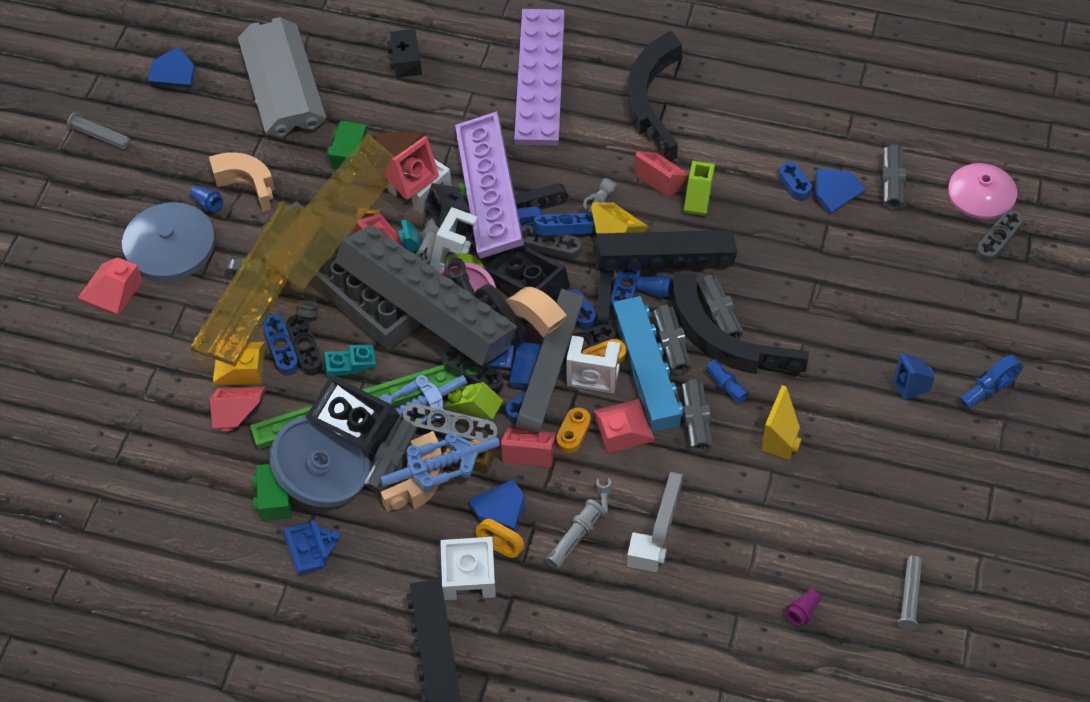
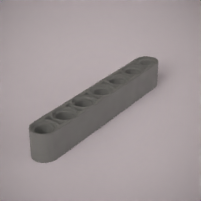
M561 289L557 304L567 316L562 325L548 334L543 341L515 427L537 434L540 433L585 295Z

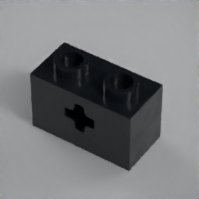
M415 29L390 32L391 41H387L388 54H393L392 57H389L391 70L395 69L396 78L422 75Z
M431 184L425 204L438 227H441L451 207L470 214V209L457 187ZM458 220L456 229L463 230L465 223Z

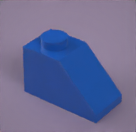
M905 353L901 354L893 382L903 399L907 400L931 391L934 380L933 370L929 366L927 367L923 359Z

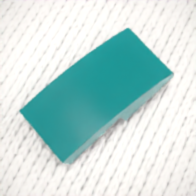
M401 220L403 230L398 231L401 244H406V249L416 255L422 244L421 236L409 221Z
M349 345L348 351L324 352L323 355L326 377L331 375H348L376 367L373 345Z

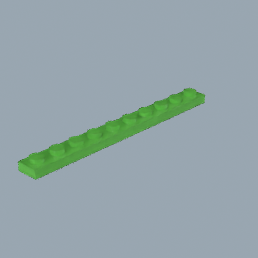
M443 365L364 389L363 391L380 398L384 394L390 396L400 391L401 387L415 381L420 375L426 376L428 381L437 388L458 378V376L446 370ZM469 367L466 372L470 375H475L479 372V369L477 367ZM417 389L406 396L402 395L392 400L391 404L393 407H396L408 401L412 402V399H418L417 397L423 396V393L420 389ZM312 406L250 425L257 449L260 450L272 446L281 428L290 421L305 417Z

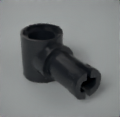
M456 257L447 260L444 267L445 276L452 279L454 283L469 291L475 297V291L469 282L470 277L463 260ZM453 266H458L462 271L458 275H452L449 269Z

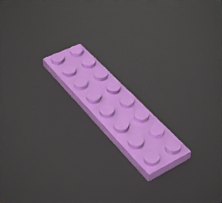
M522 9L514 145L559 146L564 10Z
M497 111L455 125L470 214L478 217L476 225L473 226V232L479 258L481 259L524 245L500 117Z

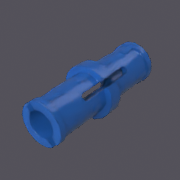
M718 360L711 361L707 368H705V371L716 380L718 387L721 390H725L737 404L742 403L749 395V392L737 382L736 376L726 371Z

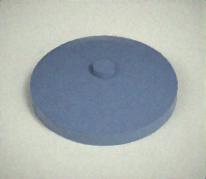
M177 202L158 204L139 213L128 224L122 239V249L126 261L138 265L141 276L154 281H174L190 276L207 263L215 248V233L207 215L194 206Z
M306 416L290 421L281 428L271 446L270 465L277 482L289 495L311 506L335 507L351 501L361 491L369 475V458L366 452L313 423Z

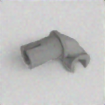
M604 178L598 188L599 191L584 200V208H589L588 211H592L591 205L593 202H605L607 197L613 193L617 184L608 178Z

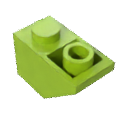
M692 161L684 213L701 216L707 215L715 164Z
M482 382L463 386L450 392L444 408L459 414L493 420L503 400L488 385Z

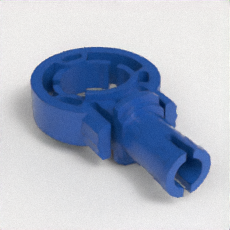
M1014 355L1004 357L981 379L977 378L976 386L961 396L960 401L970 410L983 398L990 397L992 399L994 393L1003 390L1018 377L1023 369V364Z

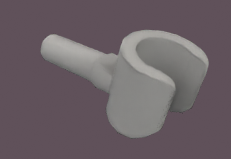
M598 478L596 481V492L600 495L601 506L605 509L606 514H608L607 499L611 493V480L608 478V485L601 486Z

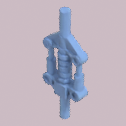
M420 375L415 381L401 387L400 391L390 396L384 394L380 399L391 404L392 400L420 389L423 396L420 395L417 397L418 399H412V402H406V405L402 404L399 409L395 408L400 414L398 419L403 420V411L409 404L425 406L428 404L429 407L444 410L442 397L466 385L467 381L462 375L437 388L428 381L426 376ZM413 408L412 412H407V416H409L410 413L411 415L414 414L415 411L418 409ZM429 413L420 418L424 419L422 425H427ZM434 414L431 417V422L441 420L444 416L442 414Z
M449 433L446 435L445 440L434 444L431 442L419 447L410 445L407 448L406 454L408 460L407 468L381 476V484L386 486L411 477L412 482L417 483L422 491L430 492L434 486L448 482L451 478L460 475L464 478L469 477L472 474L477 454L500 447V442L495 437L473 445V443L454 433ZM445 445L453 449L449 453H443V456L440 454L437 455V458L434 456L430 460L425 459L424 462L420 457L434 452L435 449ZM461 462L460 469L448 474L445 472L433 477L429 475L430 472H433V469L436 471L439 470V467L444 468L446 465L450 466L452 463Z

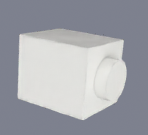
M633 532L627 554V567L657 572L659 563L664 564L667 549L662 548L663 545L652 543V536Z

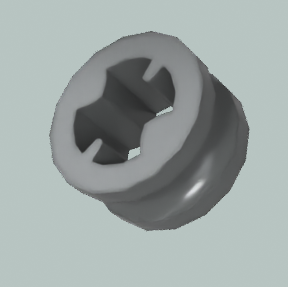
M308 300L298 301V306L300 307L297 310L298 315L310 318L318 316L316 309L319 308V304L317 302Z

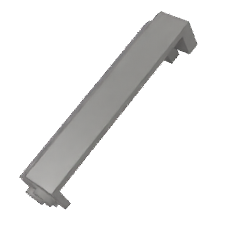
M281 17L274 18L271 23L259 25V22L250 24L238 37L265 133L278 138H284L295 126L314 131L326 119V115L297 24Z

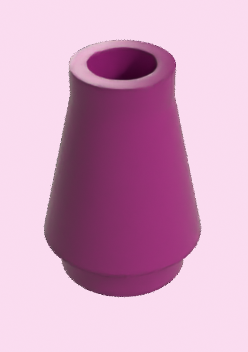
M810 589L806 594L789 604L785 613L787 620L797 627L808 624L814 610L821 601L819 593Z

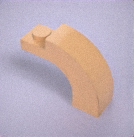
M222 153L209 156L217 187L233 183L247 184L256 191L262 211L271 210L269 200H273L272 191L275 188L271 173L265 164L257 158L243 153Z
M525 287L506 300V303L521 321L524 318L528 320L543 338L560 327L567 316L552 298L533 287Z
M432 431L410 442L411 445L419 447L431 442L433 444L437 443L438 440ZM437 448L434 452L420 457L423 462L425 459L430 460L434 456L437 458V455L441 454V448ZM439 467V470L436 471L433 469V472H430L429 475L433 477L442 474L443 468ZM409 478L381 492L383 505L388 512L393 509H400L410 502L415 510L431 499L440 484L434 486L430 492H424L417 483L412 482V479Z

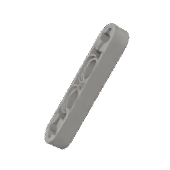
M409 404L403 411V419L417 428L443 434L454 433L462 438L483 442L495 438L497 435L496 425L489 420L420 404ZM413 408L418 409V414L425 415V410L430 411L427 417V425H422L424 419L416 418L415 422L410 421V416H407V412H412ZM434 414H442L444 416L445 424L442 427H434L431 424V417ZM460 419H464L469 423V429L465 433H459L455 429V423ZM473 421L478 422L477 428L482 429L485 425H489L493 435L483 438V433L475 431V436H471Z
M670 472L653 530L652 543L665 545L681 490L683 474Z

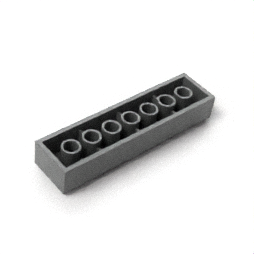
M297 201L261 227L265 244L387 351L391 350L422 325L405 311L335 263L342 239Z
M369 225L341 240L335 263L479 365L483 366L509 349L518 326L510 322L508 318L497 313L488 304L474 297L469 291L461 288L452 279L438 272L433 266L418 258L414 253L405 249L397 241L382 233L378 228Z

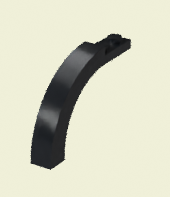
M672 31L655 39L640 53L633 64L628 82V111L639 135L646 132L650 140L653 139L660 154L665 155L669 161L677 159L678 143L652 110L647 98V92L654 78L663 69L682 59V43Z
M674 271L672 297L676 317L684 333L703 353L714 360H718L719 363L752 374H757L758 366L767 369L806 372L809 351L748 343L734 338L718 328L706 315L699 302L696 287L697 274Z

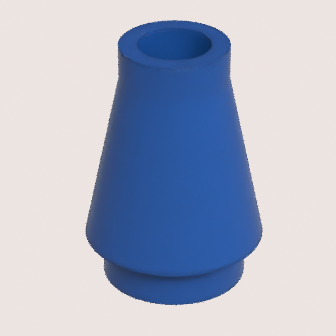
M194 186L190 191L191 198L195 199L207 212H217L221 209L223 197L218 191Z
M667 275L638 278V291H643L663 299L671 296L673 280L668 278Z

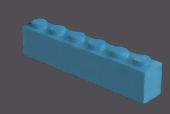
M641 296L613 302V318L620 339L626 345V357L652 433L680 427L681 417L684 416L683 406L675 398L677 396L676 386L674 382L669 380L670 369L668 363H663L662 345L656 342V328L654 323L650 324L649 322L650 311L648 305L643 304Z

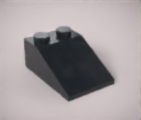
M524 245L503 251L483 268L511 296L525 287H533L544 292L555 301L559 297L561 289L567 290L570 287L564 265Z
M331 375L306 415V418L352 446L375 457L378 448L388 437L400 414L392 404Z

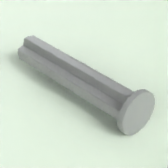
M75 112L68 118L67 128L70 130L76 129L122 149H127L130 145L129 137L83 119Z
M911 555L908 557L901 619L897 621L899 628L908 631L916 630L919 626V623L916 621L922 559L919 556Z

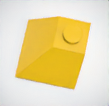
M593 202L591 205L596 233L645 232L649 227L615 203Z
M217 342L213 385H262L265 342Z
M782 385L765 424L761 450L790 460L793 451L798 452L802 438L798 437L800 426L787 387Z

